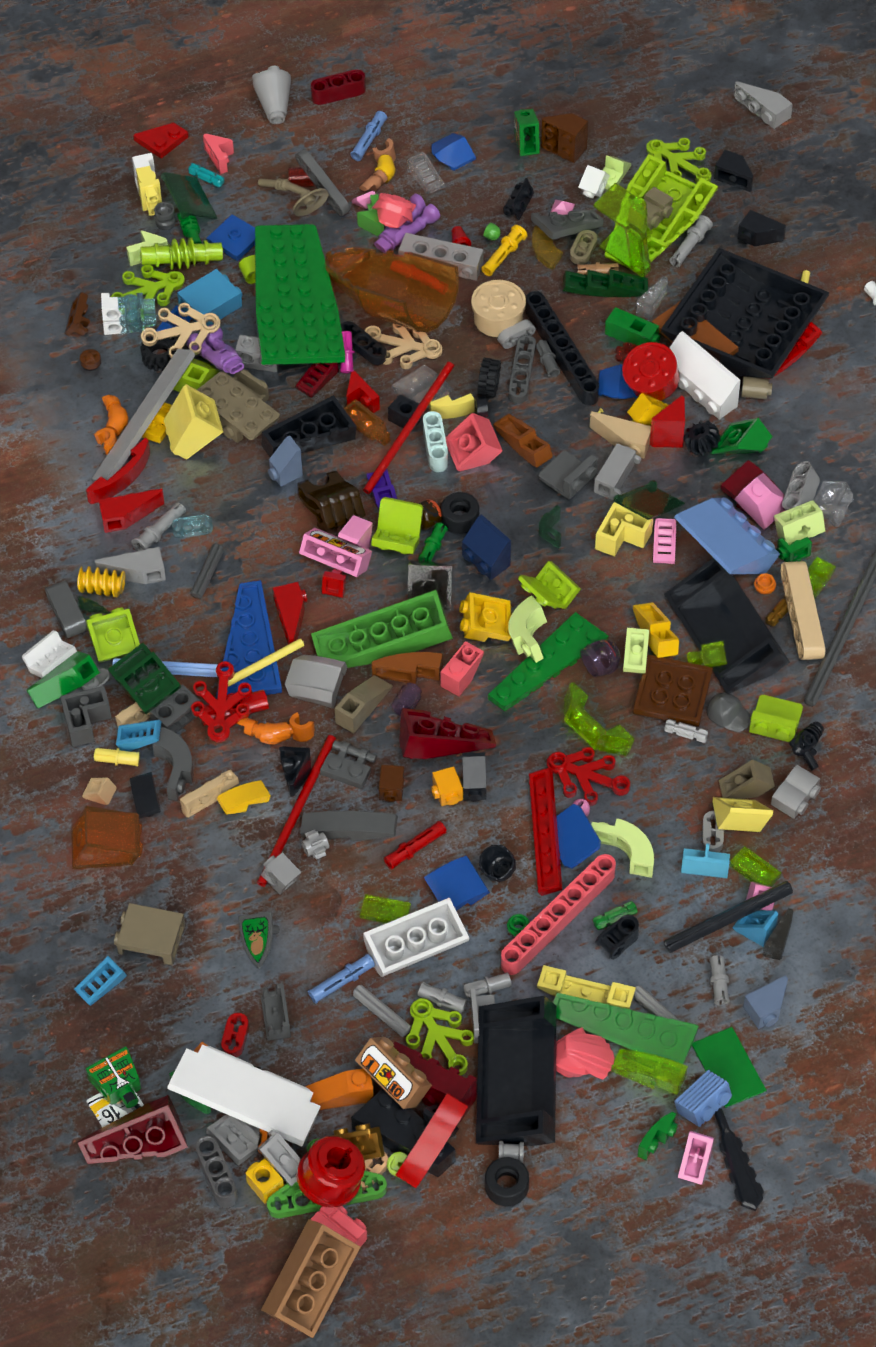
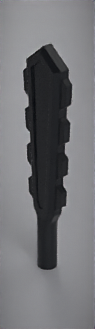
M719 1108L714 1114L722 1134L719 1147L721 1152L726 1155L724 1162L726 1168L731 1171L729 1178L731 1184L736 1187L734 1190L736 1200L741 1203V1206L756 1211L763 1201V1188L755 1180L757 1175L754 1168L748 1164L750 1159L747 1153L741 1149L743 1147L741 1139L736 1137L730 1130L722 1108Z

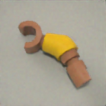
M390 138L385 142L386 149L378 150L377 148H372L378 165L373 176H370L359 187L360 190L365 192L370 189L375 192L381 185L388 183L393 178L396 171L393 163L396 159L394 143Z

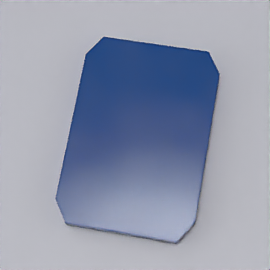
M572 804L556 816L560 859L563 865L570 869H573L599 850L601 840L583 809L575 804Z

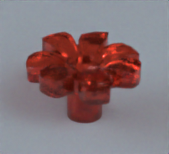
M626 342L623 343L622 347L617 346L615 351L617 353L615 355L616 361H622L623 364L628 353L637 345Z

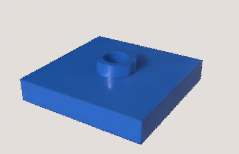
M232 214L206 240L208 243L221 242L223 253L239 261L255 245V227Z

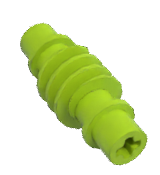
M180 238L179 245L176 239H172L171 245L158 246V243H154V246L140 247L141 265L155 264V267H159V264H169L171 270H173L174 263H177L178 268L181 269L182 263L185 262L187 269H189L191 262L195 266V262H204L206 265L209 264V261L223 260L221 242L208 243L207 240H204L203 243L194 244L193 239L188 238L186 245L184 238Z

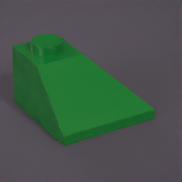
M759 418L730 423L720 436L721 441L718 443V448H713L710 454L762 452L767 448V443L773 436Z

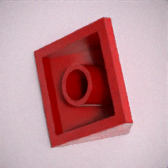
M682 395L652 418L650 446L683 448L685 398Z

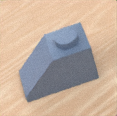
M290 435L284 439L269 459V476L273 481L276 480L280 486L303 476L301 449Z
M786 975L745 996L743 1008L758 1029L764 1026L770 1027L778 1021L787 988L788 978Z

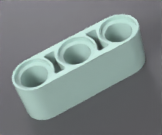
M430 411L423 416V435L428 463L432 471L443 472L448 467V449L442 417L438 412Z

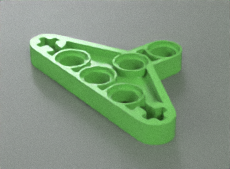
M314 1139L308 1144L307 1152L309 1151L310 1147L319 1139ZM364 1171L361 1181L365 1182V1186L368 1185L366 1193L363 1194L362 1185L360 1184L358 1194L346 1205L382 1198L387 1192L386 1179L380 1174ZM372 1180L380 1185L379 1190L374 1191ZM298 1182L292 1186L286 1184L267 1200L268 1212L274 1218H285L320 1211L322 1206L311 1200L306 1206L297 1205V1198L305 1196ZM292 1196V1197H291V1201H292V1206H293V1208H290V1207H289V1202H288V1198H287V1197ZM280 1201L282 1205L281 1210H277L274 1207L275 1202Z

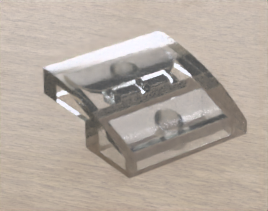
M422 365L392 385L393 391L420 404L439 374L428 366ZM444 381L432 401L452 392L451 386L446 381Z

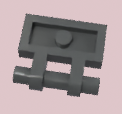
M335 740L332 749L338 750L339 753L336 755L329 752L320 769V775L362 789L371 773V767L365 765L366 761L375 763L377 755L370 753V750L366 748L359 749L351 746L349 742L344 741L342 743ZM349 754L357 757L358 759L357 761H353L346 757Z

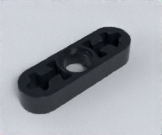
M345 321L341 323L342 331H352V349L371 364L381 365L386 361L387 350L382 344L354 322ZM366 341L368 342V344L362 346L359 345L357 342Z

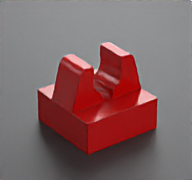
M333 569L332 572L325 571L322 578V594L343 598L346 575H342V571Z

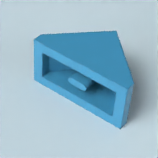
M755 911L737 920L733 929L764 947L776 930L778 913L777 911Z

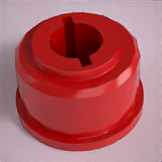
M657 342L641 344L631 350L624 360L622 367L623 377L636 396L639 397L643 393L662 401L671 396L677 389L680 381L677 360L672 350L664 344Z
M339 1136L323 1137L317 1140L300 1160L296 1172L298 1185L303 1194L318 1205L330 1208L344 1206L352 1201L359 1191L366 1167L364 1156L359 1148L348 1139Z

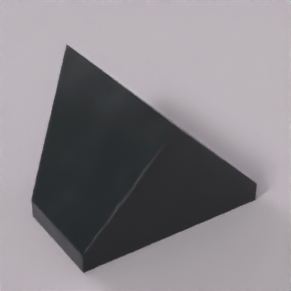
M279 747L280 760L290 797L296 795L312 770L310 748Z

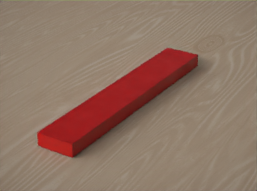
M550 768L529 773L538 893L541 896L563 890L553 771Z

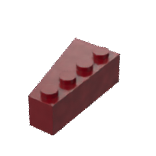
M395 1041L393 1047L399 1053L406 1055L410 1059V1064L415 1069L422 1071L427 1077L426 1080L432 1085L422 1098V1101L428 1106L440 1104L448 1092L468 1105L460 1119L461 1122L476 1101L477 1078L472 1075L465 1078L459 1075L460 1071L454 1067H450L447 1070L442 1067L438 1060L434 1058L425 1060L420 1052Z

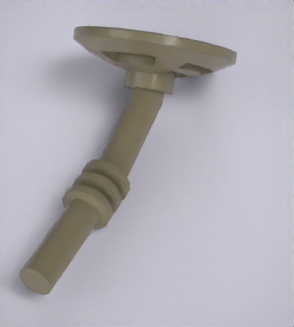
M260 178L258 180L259 186L271 187L281 191L290 190L299 194L300 199L293 207V213L296 216H305L314 212L326 202L329 196L328 191L324 188L310 191L291 183L288 179L277 178L272 180ZM300 206H306L304 209H298Z

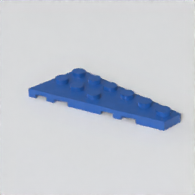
M261 580L239 584L234 616L232 617L231 630L223 662L227 661L233 665L235 673L275 652ZM277 661L229 686L227 695L236 693L241 683H249L252 692L264 689L266 695L282 693ZM227 667L222 668V671L225 672V671H227L229 668H227ZM244 688L241 690V692L243 693L249 691L248 688Z

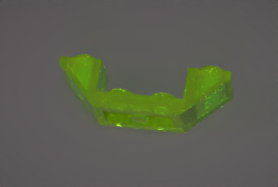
M574 682L570 683L564 698V722L594 750L624 756L628 755L635 738L621 725H617L609 730L603 728L584 710L588 695Z

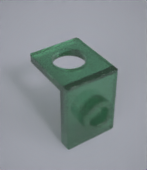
M558 505L549 513H545L539 522V536L557 548L561 546V533L552 527L560 520L561 507ZM548 532L552 533L555 539L551 538Z

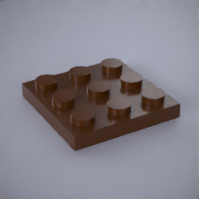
M647 654L646 673H642L633 714L662 720L671 719L675 720L676 723L682 722L699 727L713 668L663 657L657 658Z

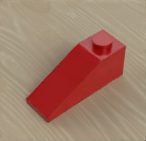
M298 582L273 588L274 603L288 645L298 640L305 612L304 603L307 602L306 592L304 589H300Z

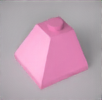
M764 473L757 476L734 499L763 530L775 521L774 515L785 511L782 506L784 493Z

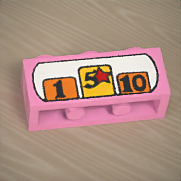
M313 528L304 534L299 554L358 577L367 571L372 551Z

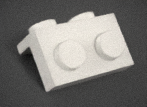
M53 630L24 653L22 659L30 673L43 678L76 653L77 650L73 645L62 641L58 632Z

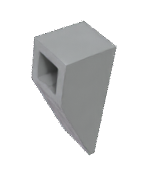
M738 81L735 82L734 97L736 100L745 105L752 113H755L773 129L791 118L793 104L780 93Z
M159 547L95 560L96 568H100V574H103L105 568H108L109 575L112 574L114 569L117 571V576H120L121 572L125 571V581L149 584L166 580Z

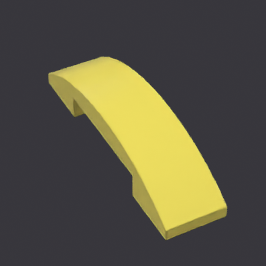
M543 965L537 988L553 996L561 993L630 1009L636 987L612 982V985L609 986L567 976L566 970Z

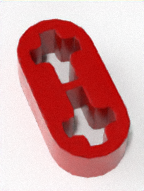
M234 1013L228 1017L221 1041L222 1051L234 1057H239L242 1054L249 1031L248 1019L244 1014ZM237 1021H240L242 1025L239 1026L238 1032H235L234 1025L237 1024ZM235 1039L236 1046H234L233 1050H230L228 1046H231L232 1040Z

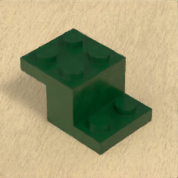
M144 642L108 669L134 703L136 702L145 714H148L181 688L176 678L154 651L151 652Z

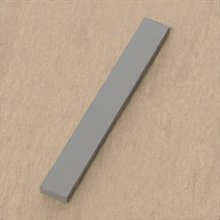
M176 350L93 476L92 480L94 482L99 477L108 480L122 468L131 454V449L137 445L195 357V353L192 350Z

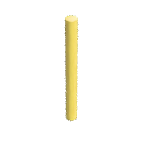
M298 639L236 672L234 677L229 680L228 687L304 647L302 639Z

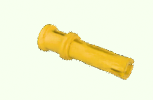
M519 225L511 227V232L502 238L499 248L481 267V271L486 276H492L509 253L518 249V244L527 238L526 230Z

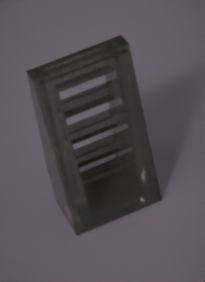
M787 909L765 942L763 956L776 960L782 959L792 924L793 909Z

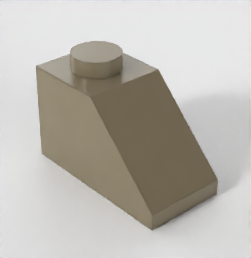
M755 760L749 761L719 780L722 798L746 799L759 797L775 787L771 768Z

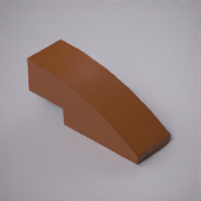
M507 414L493 424L500 436L521 457L536 468L553 458L550 444L539 438L534 428L511 414Z
M410 652L383 657L372 661V676L375 675L381 679L416 684L417 677L440 680L443 654Z

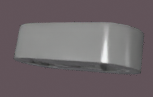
M525 319L503 330L497 340L503 348L509 349L517 345L519 337L523 335L532 336L536 328L528 319Z
M709 811L703 818L702 847L705 851L706 843H709V851L719 853L723 848L724 830L718 829L715 812ZM711 820H715V829L711 828ZM711 836H715V845H711Z

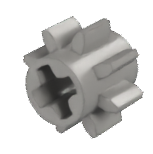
M315 829L305 833L306 838L301 841L306 856H313L316 860L326 856L325 851L330 846L323 832L318 834V831H315Z

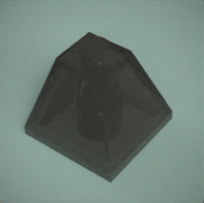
M409 561L408 599L436 590L443 608L451 610L452 565L432 561Z

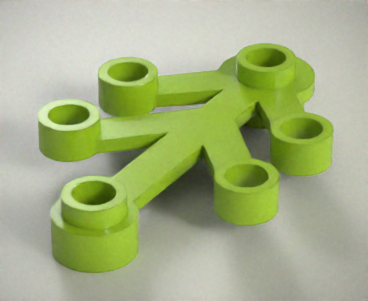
M681 138L675 143H664L661 140L655 139L647 143L646 150L648 154L661 160L662 156L668 159L671 173L682 177L681 171L678 170V166L696 176V183H698L700 178L711 182V172L709 169H699L686 161L705 159L706 150L703 147L695 148L694 152L672 153L671 150H689L690 140L688 138Z
M144 265L141 268L142 276L144 278L152 277L160 281L153 282L135 277L133 272L126 271L122 275L123 283L126 285H136L141 288L124 294L115 292L111 297H118L119 311L126 307L127 301L146 295L144 299L138 302V309L141 313H148L160 289L165 288L164 292L157 295V303L160 306H167L170 303L169 298L173 291L182 288L185 282L184 275L178 271L163 273L154 270L152 265Z
M417 999L410 1007V1014L414 1021L410 1033L406 1036L407 1047L417 1049L420 1046L419 1034L424 1023L428 1028V1033L421 1052L422 1056L432 1058L431 1054L436 1041L448 1060V1069L460 1065L462 1069H459V1075H464L468 1069L467 1059L463 1055L456 1054L445 1037L460 1040L463 1046H470L474 1042L473 1032L470 1030L454 1029L462 1023V1015L459 1012L436 1009L427 999ZM421 1009L426 1010L425 1013H418ZM453 1017H457L459 1020L453 1022L450 1019ZM434 1019L448 1021V1025L453 1028L437 1025ZM464 1036H470L471 1039H470V1040H464L463 1037H464ZM410 1039H416L417 1042H416V1043H410L409 1040H410Z

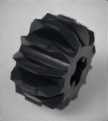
M700 420L698 424L693 423L692 428H686L687 432L684 434L685 445L695 456L698 454L704 456L706 452L712 453V449L718 448V443L721 441L717 426L709 420L706 422Z

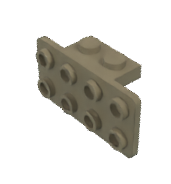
M224 371L219 372L197 389L199 392L215 400L223 433L227 438L233 439L236 443L244 439L243 435L249 440H254L280 419V414Z

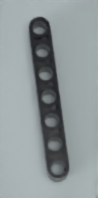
M539 291L529 292L526 295L527 316L542 340L548 342L551 351L556 355L555 361L580 401L588 406L596 404L599 398V382L545 296Z

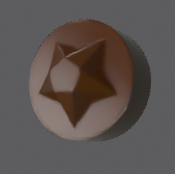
M94 349L83 351L80 354L81 366L87 370L99 367L101 364L100 353Z

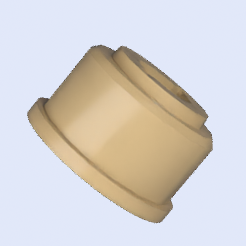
M491 280L478 286L473 292L471 299L475 325L482 333L498 337L503 330L523 321L526 298L522 289L506 280Z

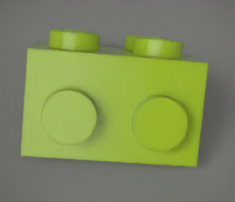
M383 497L380 501L378 527L372 537L371 546L378 547L381 550L399 551L401 554H414L420 541L423 506L413 502Z
M548 561L536 578L525 575L518 577V580L522 583L521 587L525 591L533 593L536 596L535 600L544 607L551 606L554 609H566L581 590L552 561Z
M760 695L756 710H753L749 732L790 742L795 738L803 711L802 704Z

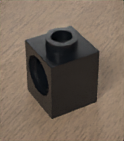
M399 394L388 407V421L404 428L419 404Z

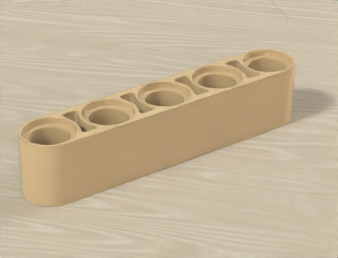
M805 561L783 562L780 569L781 579L799 659H823L825 656V644L807 564Z

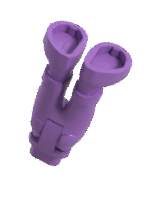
M412 195L409 201L416 204L412 212L413 222L406 221L399 228L386 227L379 235V239L374 242L375 247L383 253H386L389 249L394 250L395 246L401 245L405 233L415 235L420 230H423L427 224H433L440 218L438 209L433 204L426 206L420 195Z
M219 328L215 333H209L201 345L202 350L198 355H201L217 369L223 370L225 373L235 374L243 370L244 364L236 350L222 341V329ZM198 333L190 335L187 340L188 348L189 344L196 340ZM197 345L191 347L193 350L199 349Z

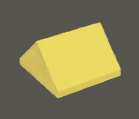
M713 797L717 827L721 830L761 832L773 815L772 809L756 800Z

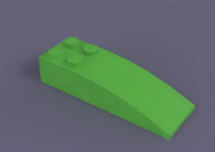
M436 590L311 633L317 656L343 661L346 663L347 668L372 664L374 660L391 655L416 652L453 639L442 602Z

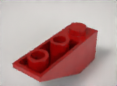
M152 489L145 492L130 493L99 500L104 532L108 533L127 529L164 505L163 489Z

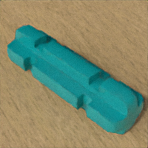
M192 163L188 168L189 174L197 176L210 184L213 182L214 186L221 187L225 182L223 176L204 167L200 168V165Z

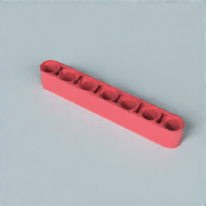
M602 854L598 856L504 947L501 953V968L504 973L508 972L509 975L519 973L615 878L616 861L611 855ZM555 913H562L563 915L558 916ZM540 928H546V929H548V930H546V931H541V930H539V929H540ZM525 943H530V944H532V945H531V946H524L523 944H525ZM511 958H512V959H515L516 961L510 962V961H508V959H511Z

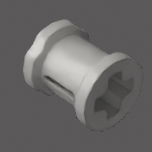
M499 1141V1158L511 1157L523 1163L524 1142L504 1144L503 1141Z

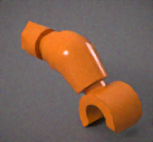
M109 394L101 397L108 411L107 424L105 428L98 430L94 434L97 444L102 445L104 443L106 455H108L116 443L117 437L128 424L126 409L121 406L118 397Z
M298 712L290 717V724H287V722H267L266 724L261 722L258 724V721L250 718H242L236 723L244 726V734L252 737L255 735V738L260 739V742L269 745H276L291 737L296 741L305 742L314 736L315 731L314 722L312 721L300 725Z

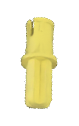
M96 748L94 751V761L115 763V766L124 764L138 767L140 752L122 751L120 748H117V750Z

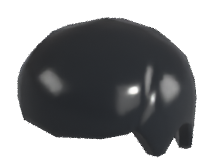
M491 845L484 849L480 855L479 867L488 879L494 882H503L510 878L516 870V859L512 852L504 845Z

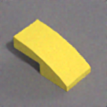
M471 393L453 401L447 395L430 402L429 407L430 411L438 412L442 419L457 418L475 412V399Z

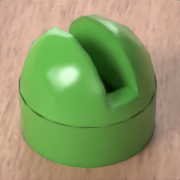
M489 223L483 236L492 241L497 240L500 237V228L493 223Z

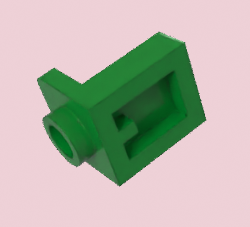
M805 537L788 545L783 538L778 539L776 549L780 553L778 557L785 562L801 561L811 556L812 542L808 537Z

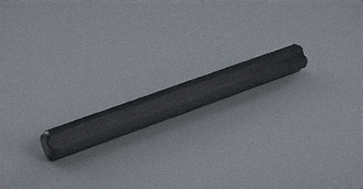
M785 881L666 939L664 945L667 951L672 953L792 894V886L788 881Z

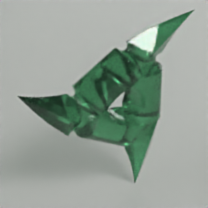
M78 596L80 604L78 607L92 613L110 614L99 603L89 598L86 599L83 596Z

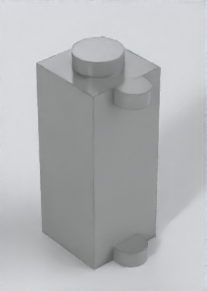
M616 444L595 478L594 493L612 500L621 495L620 488L634 465L639 464L642 460L640 456L636 455L635 450L628 446Z

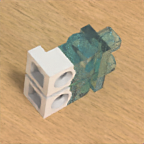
M101 293L104 335L134 333L137 331L142 333L146 326H157L155 298L143 299V293H136L137 296L129 294L124 297H110L109 293Z

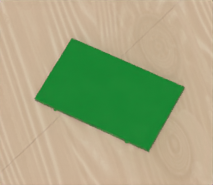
M733 1027L693 1042L692 1047L705 1071L710 1070V1072L720 1076L721 1079L723 1078L729 1084L732 1097L724 1106L725 1108L767 1092Z

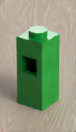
M616 307L605 323V335L634 347L648 342L659 343L660 341L659 325Z

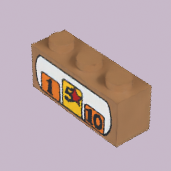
M386 1037L370 1038L355 1061L403 1109L416 1108L432 1086L426 1080V1075L422 1071L415 1069L410 1064V1059L393 1047L394 1044L390 1039Z

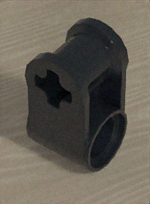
M633 915L622 916L597 937L596 945L602 946L609 953L611 959H616L638 939L639 922L637 918ZM629 927V928H632L633 930H632V931H625V930H623V929Z

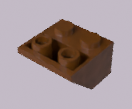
M573 113L544 117L542 119L541 148L575 163L587 149L588 121Z

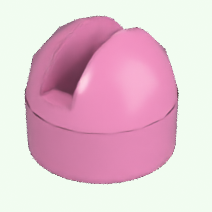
M581 798L573 802L575 805H582L581 808L585 815H589L590 805L586 800Z

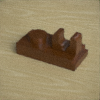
M80 292L72 302L65 330L66 335H72L75 332L84 336L88 331L87 328L83 327H87L90 323L89 319L83 317L89 306L86 304L88 295Z

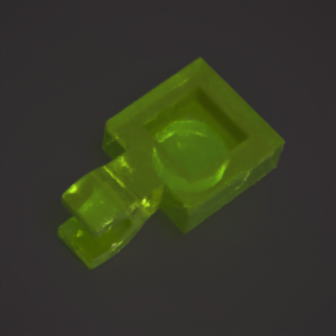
M723 641L701 645L702 651L687 653L689 663L697 665L704 663L707 667L727 664Z

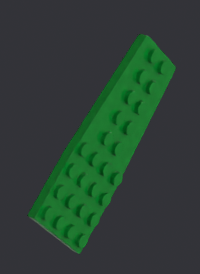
M313 224L256 226V325L261 364L344 363L345 350L339 311L316 226Z

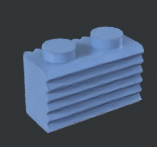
M707 1070L674 1100L678 1114L701 1127L705 1121H709L715 1111H718L719 1108L729 1102L732 1094L726 1080Z

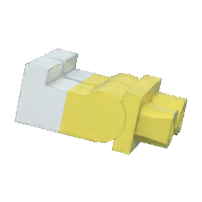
M152 153L134 156L132 160L135 183L141 199L143 211L148 210L149 216L155 215L154 208L158 203L162 202L160 182L159 179H156L154 159Z

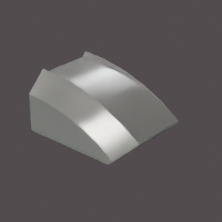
M301 655L293 659L285 682L289 696L334 709L347 665L343 661L313 655Z

